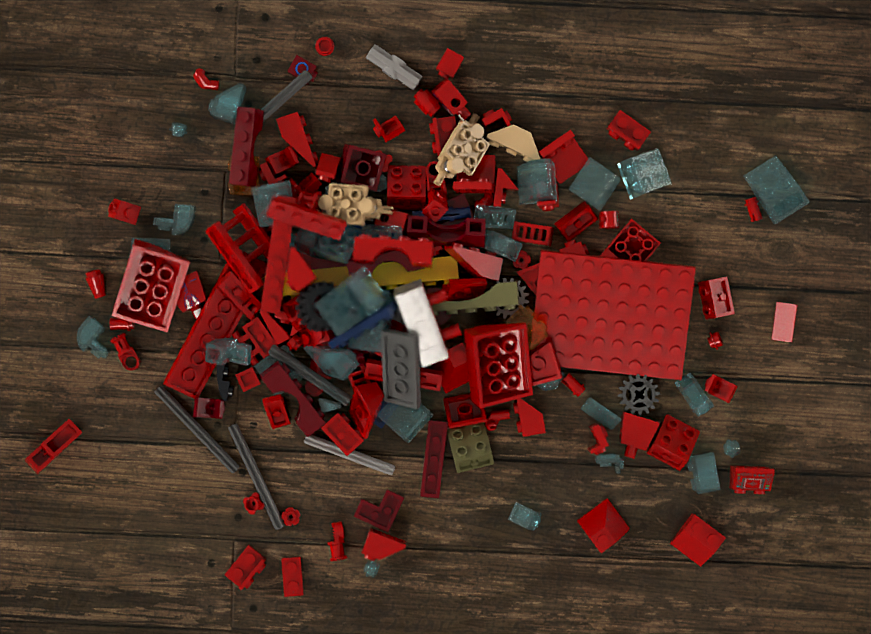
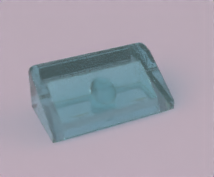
M322 397L319 398L322 412L342 407L340 402Z
M590 397L586 399L581 407L582 411L611 430L621 421L620 417Z

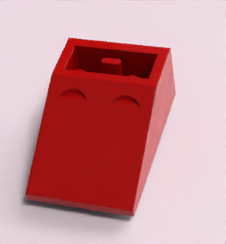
M631 219L599 256L647 261L661 243Z

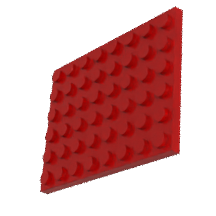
M541 250L530 354L552 341L560 367L682 380L696 267Z

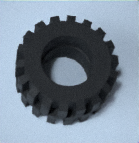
M319 282L305 287V290L299 293L300 297L296 299L298 305L295 306V310H299V314H296L297 317L302 319L300 323L307 325V329H314L316 332L332 330L336 326H340L342 320H345L347 317L345 312L349 310V307H346L348 299H344V296H346L345 292H340L341 288L334 286V283ZM319 295L325 297L330 305V311L326 318L318 316L314 310V301Z

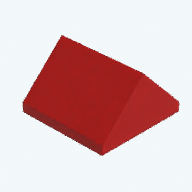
M471 394L443 399L449 429L487 422L485 409H480L471 401Z

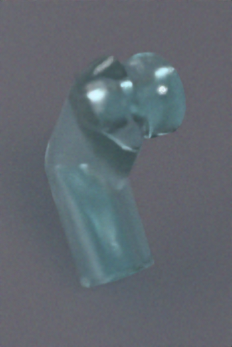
M563 377L539 384L538 387L543 391L556 389Z

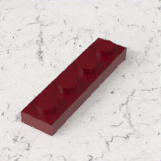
M429 420L421 497L439 498L448 422Z

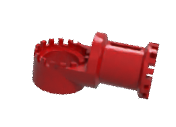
M122 333L112 338L110 343L114 344L118 352L117 356L124 368L130 371L137 370L141 365V360L133 347H130L125 338L126 334ZM131 356L137 360L136 366L132 368L128 367L126 363L127 359Z
M342 521L331 523L332 528H334L332 529L334 531V541L327 542L331 550L330 561L347 559L343 548L345 535Z

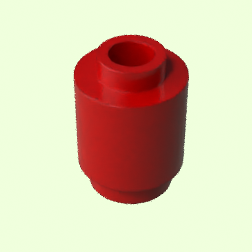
M421 89L414 95V103L425 115L428 114L432 117L442 107L438 99L428 89L425 91Z

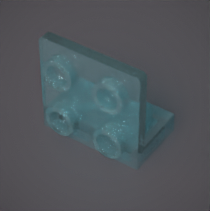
M654 149L617 163L630 199L671 184L659 149Z
M290 180L252 188L259 227L273 225L274 219L266 217V212L273 197L277 198L278 195L293 198Z
M388 402L377 416L404 441L409 443L434 414L422 404L418 409Z

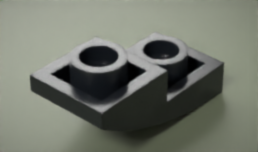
M218 360V388L222 399L227 401L229 397L233 396L234 386H231V381L224 380V377H228L229 366L226 365L227 361Z

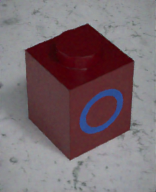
M296 55L287 71L288 74L296 78L304 70H307L312 75L311 82L315 81L319 73L316 71V65Z

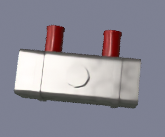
M421 279L395 288L394 296L408 333L419 336V361L421 367L449 358L445 342L448 339L461 336L462 332L458 323L444 329L439 328L432 305L449 300L445 288L428 294Z

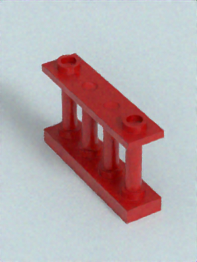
M243 203L233 210L235 217L224 225L218 221L206 229L205 232L246 290L251 294L264 285L261 279L266 276L267 265L256 273L250 263L261 254L268 260L271 239L253 216L251 210ZM241 223L247 232L233 241L227 231ZM252 238L258 248L245 257L238 247Z

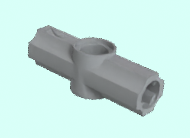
M375 44L366 56L367 60L381 68L386 75L394 80H399L412 90L417 87L423 77L408 67L403 60L395 55H390Z

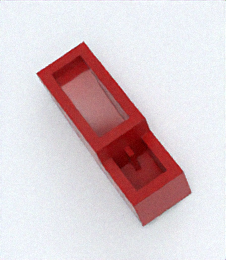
M68 419L25 459V462L39 474L82 434V431Z

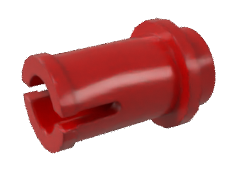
M756 197L746 199V204L744 205L747 206L751 222L763 219L758 205L759 200Z
M110 318V330L131 331V329L135 328V323L120 318Z
M570 373L561 381L573 392V396L579 397L585 390L584 384L581 385Z

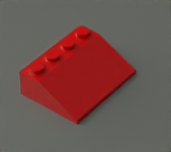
M135 239L114 304L112 316L168 333L190 261L154 244Z
M526 323L481 325L464 330L471 401L481 409L533 395Z

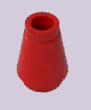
M101 269L86 272L85 279L94 297L106 296L104 273H101Z

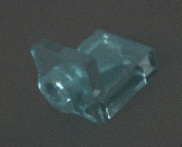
M618 453L595 454V462L600 464V467L612 466L611 463H614L616 474H620V469L624 468L623 457L620 458Z
M516 502L508 520L534 531L541 522V513Z

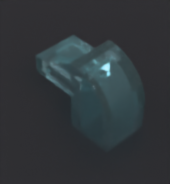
M175 204L173 219L154 217L153 225L158 226V230L169 231L170 227H172V235L184 234L194 223L196 206Z
M485 229V247L479 248L516 262L523 244L497 232Z
M88 316L79 327L77 343L83 352L91 348L90 352L98 359L100 357L106 358L111 352L97 341L106 328L92 316Z
M232 338L214 339L206 343L205 362L218 365L233 362L247 366L251 361L252 345L239 343L238 339Z
M691 373L682 377V380L675 382L682 397L698 417L714 407Z

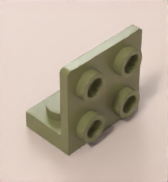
M484 422L447 430L457 473L494 464Z

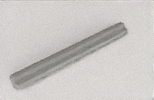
M314 435L304 439V443L388 475H393L395 466L355 450L346 456L335 443Z

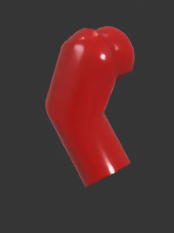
M201 68L195 70L193 77L200 88L219 89V81L208 80L205 71Z
M484 193V197L480 201L475 202V209L477 211H486L494 202L493 193Z
M509 409L491 412L487 422H485L486 428L489 431H494L500 420L510 419Z

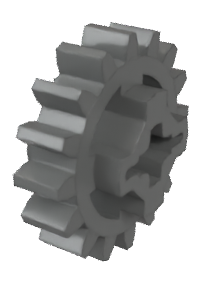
M637 374L634 379L629 375L628 382L622 381L624 387L618 388L622 390V393L617 396L623 399L619 403L626 405L624 407L625 411L630 408V414H634L637 411L638 415H641L643 410L648 414L649 407L655 408L653 402H659L655 398L656 395L660 394V392L655 391L658 385L651 384L653 382L652 378L647 381V375L640 378V375ZM638 381L644 382L641 386L635 387L632 384ZM649 388L651 390L650 399L647 397V391L649 390ZM627 390L630 391V398L628 399V401L626 398ZM642 390L641 395L643 397L635 399L636 394L634 392ZM638 402H642L645 405L643 407H634Z

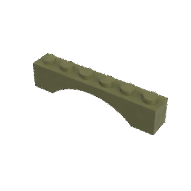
M518 282L497 283L479 297L461 302L445 300L432 305V309L435 315H439V311H446V314H458V310L465 309L466 313L477 312V308H485V311H496V307L504 306V310L516 309L515 305H520Z

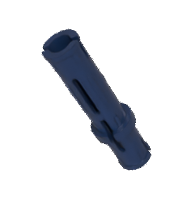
M449 206V210L438 221L450 220L452 222L454 219L471 218L470 206L460 208ZM412 211L413 216H426L422 211Z

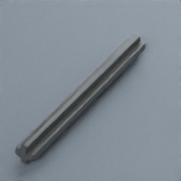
M159 386L155 390V394L231 473H235L239 469V465L163 386Z
M233 424L229 426V432L265 505L276 530L283 528L285 524L239 425Z

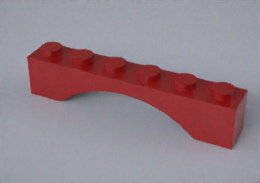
M277 195L279 199L296 204L297 198ZM275 219L273 220L260 311L280 314L293 225Z

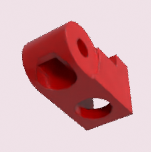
M619 211L599 212V229H619Z

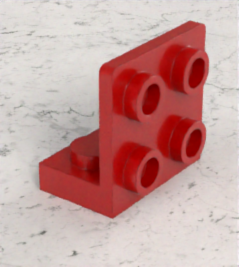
M571 130L538 152L559 184L590 164V160L574 139L575 135Z
M484 155L473 175L468 176L463 171L458 173L457 181H453V190L456 193H495L496 156Z
M388 166L387 206H393V210H422L426 206V166Z
M667 414L655 440L649 446L646 453L680 471L688 462L700 431Z

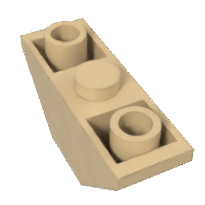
M516 125L494 131L486 137L490 145L496 148L502 146L506 148L505 152L513 156L519 154L524 157V161L530 164L538 163L540 160L531 132Z

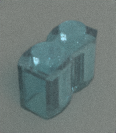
M714 452L690 456L687 465L689 472H693L694 479H691L692 490H696L697 494L721 490Z

